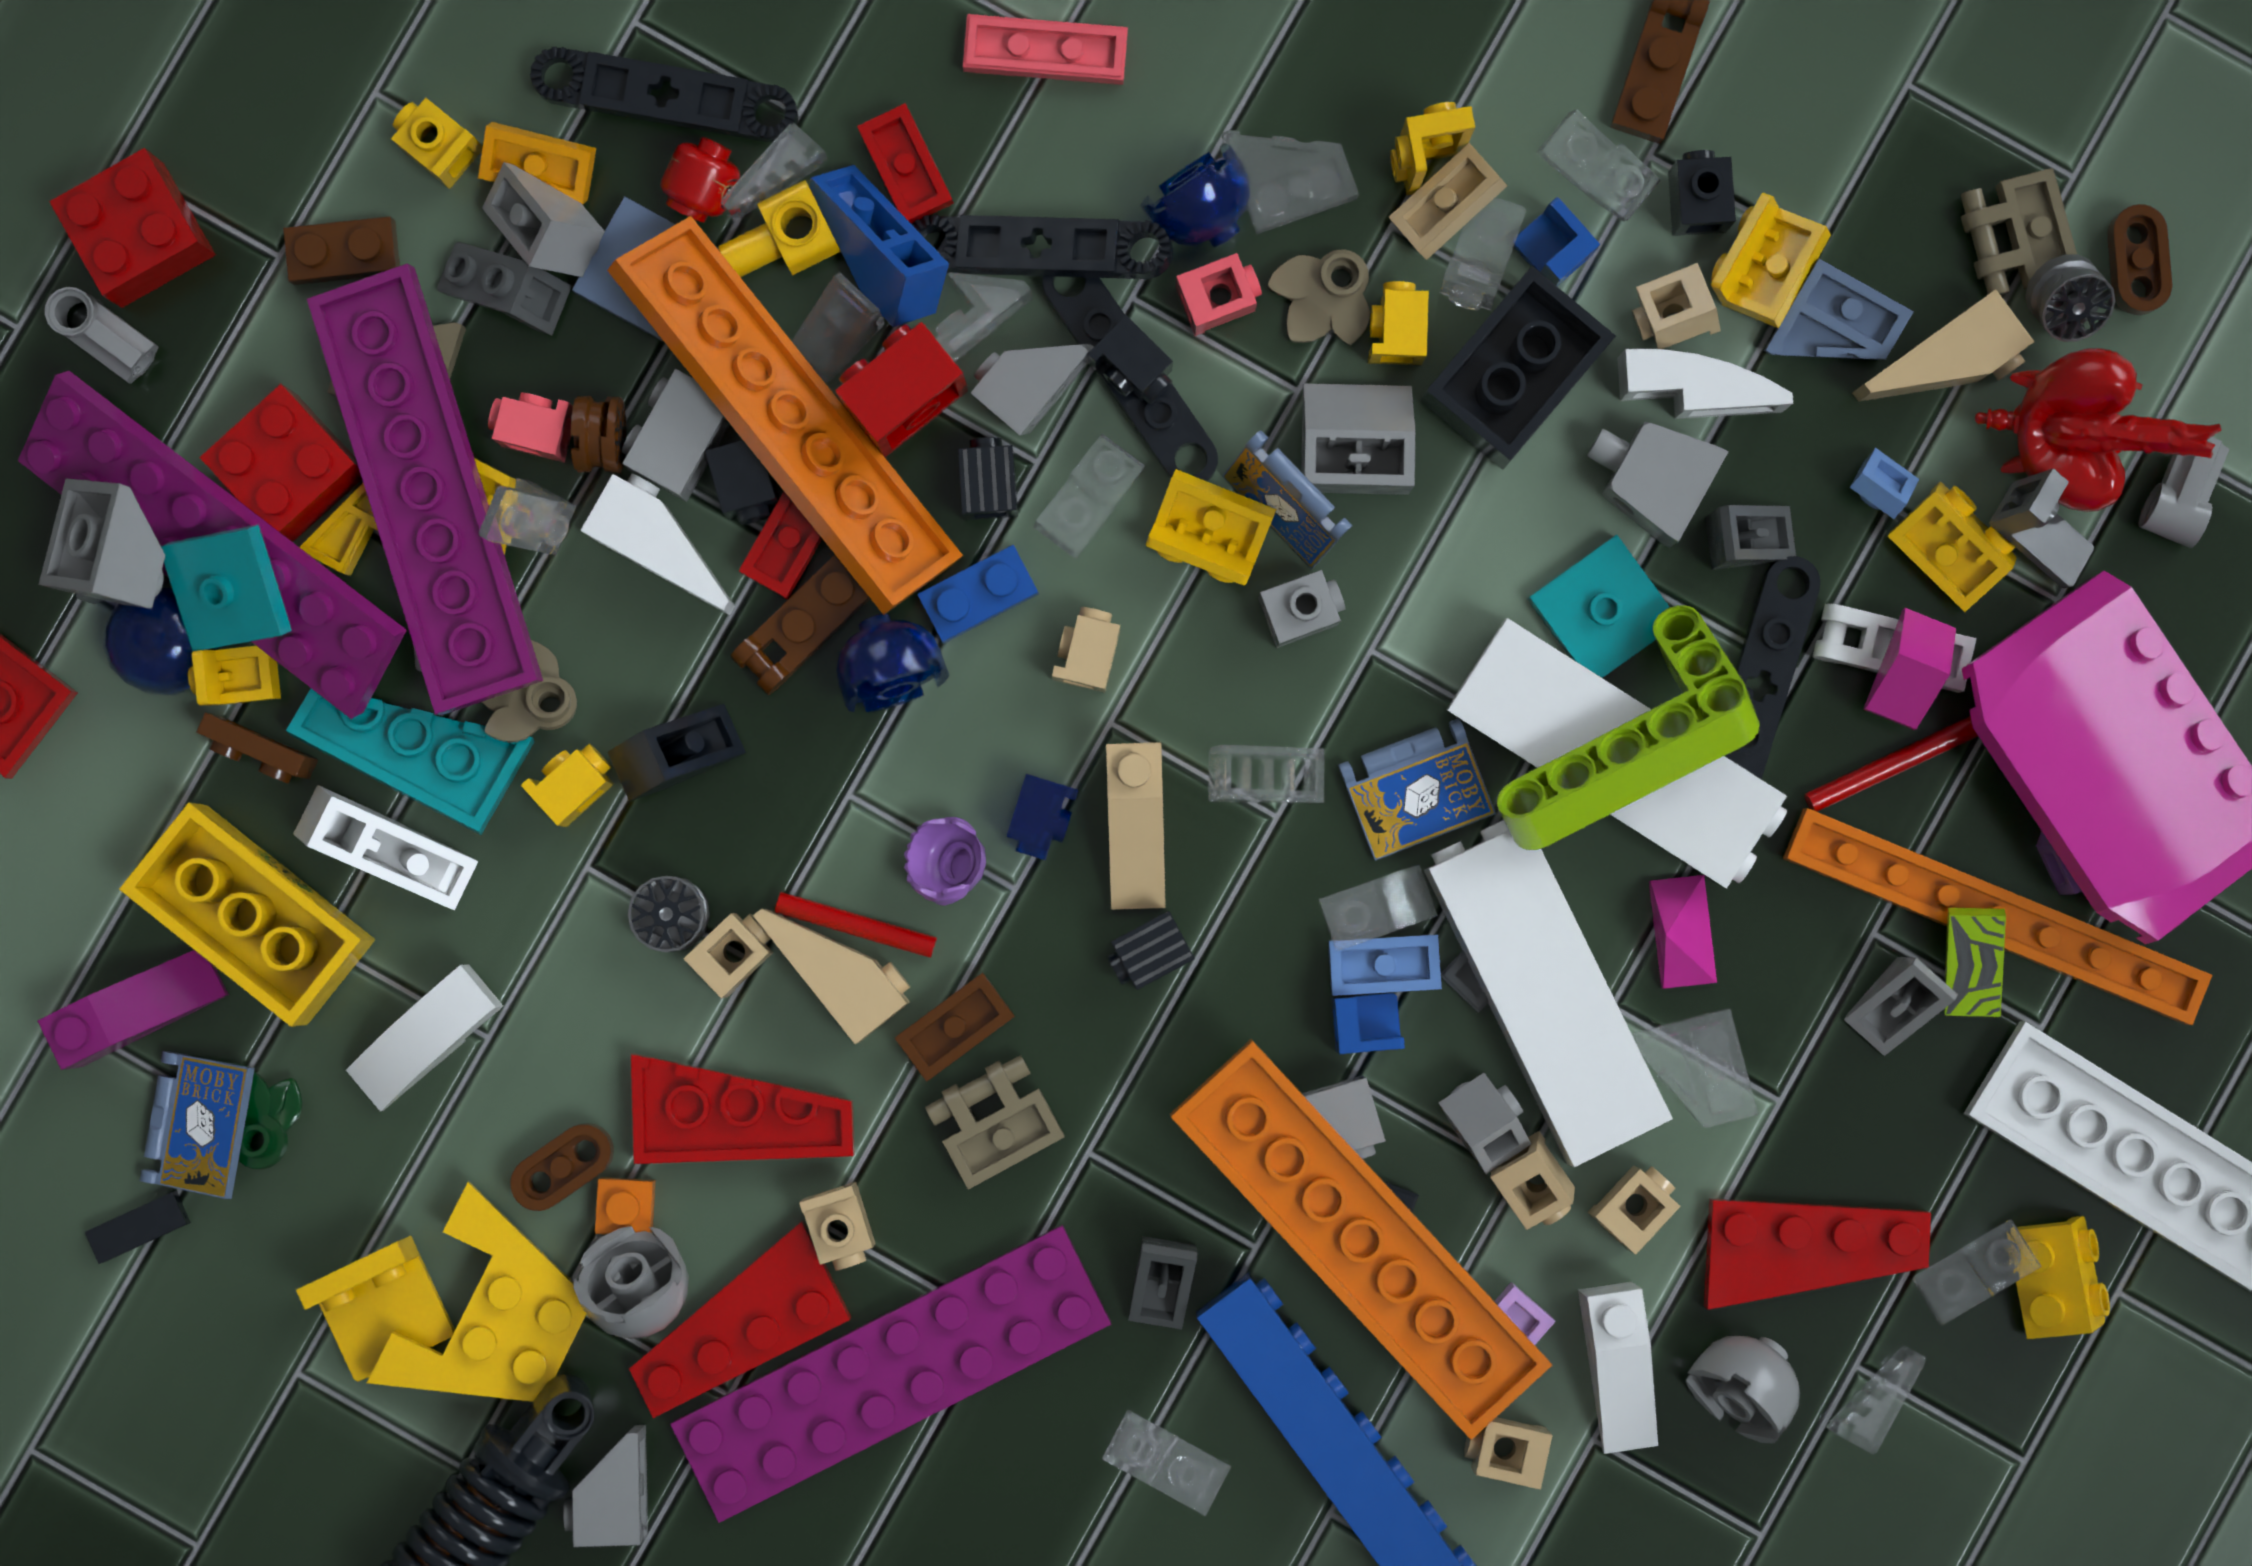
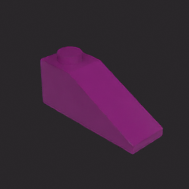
M193 950L90 994L37 1021L60 1069L82 1068L229 994L216 967L197 951Z

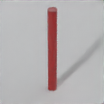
M1971 716L1805 793V800L1809 808L1818 812L1978 737L1973 729Z

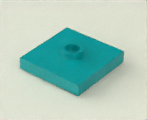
M259 524L173 541L161 546L165 554L164 564L192 651L272 638L292 631Z
M1618 535L1612 537L1527 598L1567 655L1601 678L1656 640L1653 632L1654 621L1660 613L1670 608Z

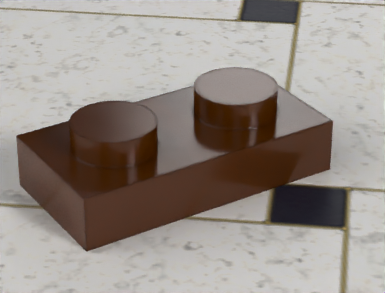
M391 216L283 228L288 281L293 285L366 278L400 266L396 221Z
M205 712L196 733L212 739L208 749L238 762L244 753L262 761L258 769L259 772L288 784L292 776L310 779L318 762V759L222 716Z
M981 973L897 1035L895 1040L927 1082L1014 1018L1015 1015L986 975Z

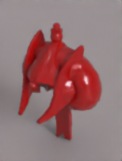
M2087 348L2070 352L2052 362L2043 370H2027L2013 373L2010 376L2011 381L2028 388L2021 404L2014 411H2007L2005 409L1992 411L1991 408H1988L1987 413L1979 412L1974 417L1977 424H1986V429L1990 427L1998 431L2007 429L2017 434L2020 455L2003 464L2000 469L2002 473L2025 472L2029 477L2054 468L2069 481L2058 503L2068 509L2082 512L2100 511L2114 504L2121 496L2125 484V469L2118 456L2121 451H2143L2146 454L2156 451L2166 454L2212 458V450L2216 444L2207 440L2221 431L2220 424H2186L2174 419L2162 420L2135 415H2119L2118 413L2131 403L2136 390H2142L2143 384L2136 382L2137 373L2129 360L2115 351L2103 348Z

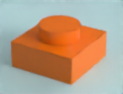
M599 1178L595 1234H609L619 1228L630 1226L633 1227L635 1233L642 1231L652 1233L649 1227H653L656 1180Z

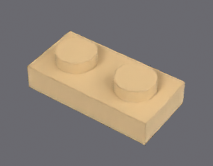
M1468 143L1394 211L1389 218L1414 248L1427 260L1508 185L1477 150Z

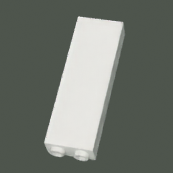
M1505 618L1446 710L1538 768L1651 709L1515 622ZM1723 756L1610 815L1727 889L1732 879L1740 883L1752 868L1757 856L1751 853V850L1761 835L1764 834L1767 837H1771L1781 824L1787 813V810L1781 807L1787 796Z
M1504 820L1480 831L1484 841L1467 850L1464 849L1461 841L1432 854L1431 856L1436 865L1425 869L1424 872L1462 950L1469 960L1468 963L1482 991L1489 1001L1488 1004L1566 1164L1576 1167L1673 1118L1542 850L1520 848L1514 842Z

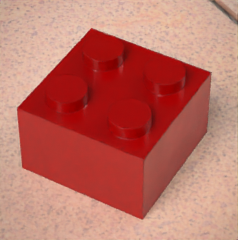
M146 148L139 150L49 201L101 295L121 308L216 255L165 164Z
M920 322L913 329L906 324L893 332L882 344L886 350L870 363L865 359H861L849 367L839 378L842 385L835 390L842 405L884 457H887L968 392L964 373L923 322Z
M282 384L278 385L199 457L243 505L292 542L362 480L354 455L296 393Z

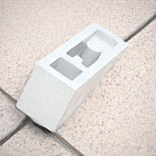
M631 473L627 481L612 474L583 525L581 532L730 616L735 605L669 508L656 498L660 489Z
M317 785L293 833L300 841L312 849L452 910H455L478 863L476 859L319 785Z
M1633 1282L1578 1289L1603 1453L1658 1446L1651 1344L1642 1288Z

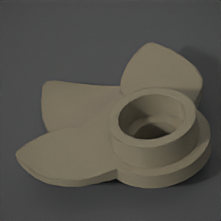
M1335 250L1326 254L1322 259L1298 255L1286 261L1272 274L1268 287L1276 294L1292 300L1287 317V332L1290 341L1293 343L1314 342L1333 330L1341 341L1347 345H1352L1367 328L1370 309L1363 293L1368 284L1369 273L1366 263L1356 253L1349 250ZM1339 269L1346 270L1351 276V283L1345 287L1336 286L1331 279V274Z
M533 640L531 642L543 681L481 702L494 712L486 724L485 734L499 741L508 743L526 740L539 729H559L568 724L576 713V694L567 681L559 678V666L556 656L549 649ZM554 697L560 701V705L555 711L545 712L540 708L541 702L546 698Z

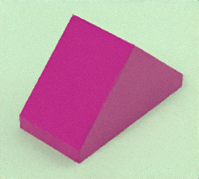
M1904 608L1863 710L1910 729H1917L1950 676L1956 628Z

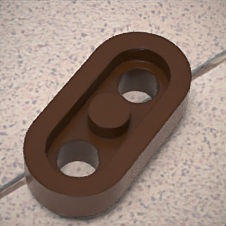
M2144 204L2132 205L2117 214L2108 227L2107 240L2111 286L2114 289L2115 302L2122 310L2132 315H2146L2164 305L2172 292L2168 228L2163 215L2155 208ZM2128 227L2136 228L2140 232V244H2134L2128 239ZM2133 280H2138L2144 284L2146 288L2144 297H2138L2133 293L2131 289Z
M591 1123L579 1124L567 1129L516 1166L511 1176V1191L516 1201L529 1210H546L557 1205L596 1178L609 1167L613 1159L614 1145L610 1135L598 1125ZM583 1140L592 1142L596 1148V1154L590 1161L582 1159L578 1154V1146ZM537 1172H544L550 1177L551 1185L546 1192L537 1190L533 1185V1177Z

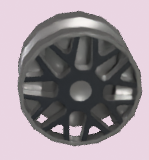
M2077 254L2061 255L2049 260L2037 269L2028 283L2025 295L2028 309L2052 338L2062 342H2075L2092 336L2108 321L2115 305L2113 287L2089 259ZM2099 307L2106 309L2104 313H2096ZM2086 321H2088L2090 325V328L2088 330L2083 325Z
M674 876L652 878L639 886L631 898L628 909L630 929L637 940L649 949L661 952L686 950L697 943L707 930L710 917L708 901L700 888L687 879Z

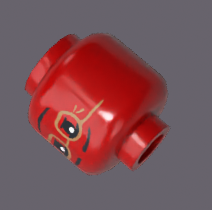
M705 137L701 138L698 145L692 143L678 145L660 183L662 191L668 196L666 205L685 216H692L694 220L703 223L708 216L718 217L722 215L741 176L737 166L728 161L732 151Z

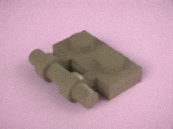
M2053 168L2001 181L1995 186L2000 204L1990 207L1986 206L1981 188L1960 194L1965 214L1961 216L1964 232L1971 233L1978 261L1974 263L1977 278L1984 279L1987 294H1990L1995 289L2001 296L2010 292L2005 275L2007 271L2018 269L2023 288L2027 289L2028 283L2037 269L2046 262L2061 255L2077 254ZM2005 222L2013 251L2000 254L1992 226Z
M1022 1055L1004 1064L998 1060L985 1068L986 1074L960 1088L957 1084L952 1085L942 1091V1098L925 1106L935 1126L953 1116L958 1123L961 1131L944 1139L942 1142L968 1190L1065 1137L1039 1088L1021 1098L1018 1096L1013 1083L1031 1074ZM997 1093L1004 1107L976 1121L970 1107Z

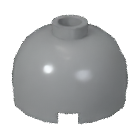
M632 1226L619 1228L598 1239L584 1253L579 1262L583 1269L578 1281L574 1277L573 1288L586 1315L607 1334L628 1339L649 1337L665 1329L679 1315L685 1303L689 1280L686 1265L673 1238L659 1228L649 1227L652 1233L645 1231L635 1233Z
M1726 1336L1713 1342L1698 1357L1688 1371L1690 1374L1686 1379L1688 1388L1695 1399L1711 1415L1720 1421L1724 1416V1411L1727 1412L1732 1418L1741 1422L1736 1432L1761 1443H1775L1792 1421L1799 1405V1383L1795 1371L1787 1361L1788 1354L1778 1343L1766 1337H1761L1759 1340L1749 1336Z

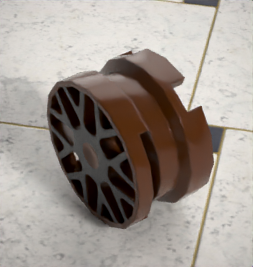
M577 396L575 398L571 418V436H574L575 448L571 449L574 470H577V472H591L594 467H603L606 473L622 472L624 466L622 463L625 460L622 448L627 432L625 405L621 397H607L605 402H595L591 396Z

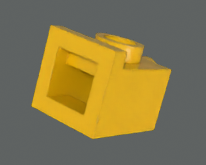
M426 97L419 106L414 102L408 103L400 110L393 121V128L397 130L391 138L393 142L448 189L456 183L482 152V145L469 131L461 127ZM432 127L437 128L438 134L434 141L430 143L421 142Z
M1392 281L1383 284L1381 305L1371 306L1370 337L1380 338L1379 343H1372L1368 353V363L1423 364L1427 356L1429 291L1416 290V284L1411 282Z
M589 743L582 750L576 749L571 755L567 750L560 752L541 770L546 776L541 782L528 778L521 784V787L557 826L567 827L610 789L614 783L605 774L611 768V765Z

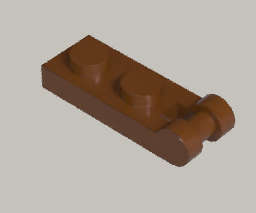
M1651 0L1609 128L1657 144L1662 143L1710 0ZM1665 14L1684 19L1680 33L1661 27Z
M834 555L762 626L746 638L732 652L730 657L741 669L747 666L759 678L757 685L767 695H771L870 600V597L837 556ZM774 640L787 653L776 664L763 652Z

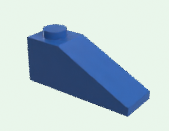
M855 165L811 177L809 187L861 294L892 327L935 314L949 263Z

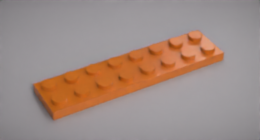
M692 216L614 260L607 270L883 615L951 567L963 556Z
M1252 1039L1170 1113L1171 1118L1470 1440L1479 1434L1552 1366L1548 1358Z

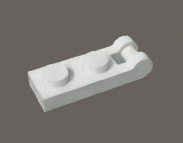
M1827 603L1824 606L1821 621L1826 622L1822 640H1816L1812 657L1825 662L1844 664L1878 673L1899 619ZM1847 627L1862 630L1858 648L1843 645ZM1960 634L1955 635L1951 673L1942 689L1958 693L1965 690L1967 679H1963L1961 668L1971 662L1977 638Z

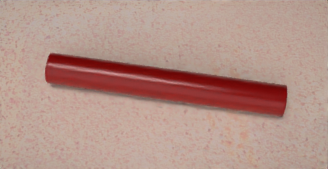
M780 892L775 907V913L928 958L932 957L937 937L784 892Z

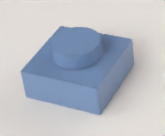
M1875 448L1862 463L1850 488L1857 492L1868 506L1882 510L1895 519L1907 505L1919 479Z

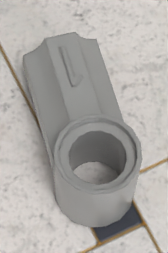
M64 287L56 290L49 296L46 302L45 317L49 326L54 331L66 336L126 382L132 384L135 379L146 372L154 361V356L159 346L106 308L100 300L74 287ZM85 303L87 317L84 323L76 328H70L67 323V314L70 308L75 304Z
M2211 437L2207 441L2216 444L2212 450V458L2173 454L2162 482L2154 487L2142 508L2138 523L2139 527L2188 548H2193L2202 537L2209 523L2213 507L2208 502L2229 448L2224 446L2222 441Z

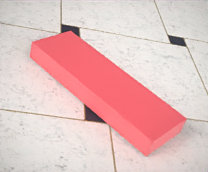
M967 14L963 71L1123 85L1128 27Z

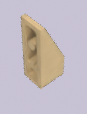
M1995 289L1852 394L1859 402L1977 383L1991 373L1999 381L2025 362L2020 352L2034 343V340Z
M1161 742L1106 744L1111 910L1165 908Z
M760 909L753 915L855 1045L910 1003L904 995V992L910 988V985L891 962L882 967L876 959L769 909Z

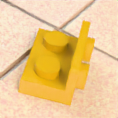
M1939 482L1931 490L1930 494L1889 532L1888 537L1966 612L2014 568L2017 556L2012 550L2016 547L1992 526L1988 528L1973 513L1977 507L1964 491L1957 486H1953L1949 490L1942 482Z

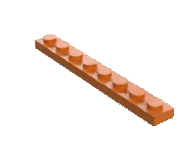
M1809 808L1802 810L1783 857L1784 860L1944 926H1947L1948 908L2005 909V951L2184 1025H2193L2212 978V974Z

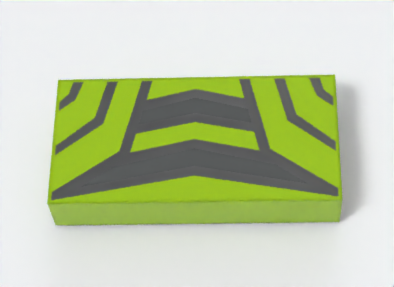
M1948 908L1944 983L1956 992L1958 996L1954 1002L1944 1009V1015L2001 1017L2006 928L2005 909Z

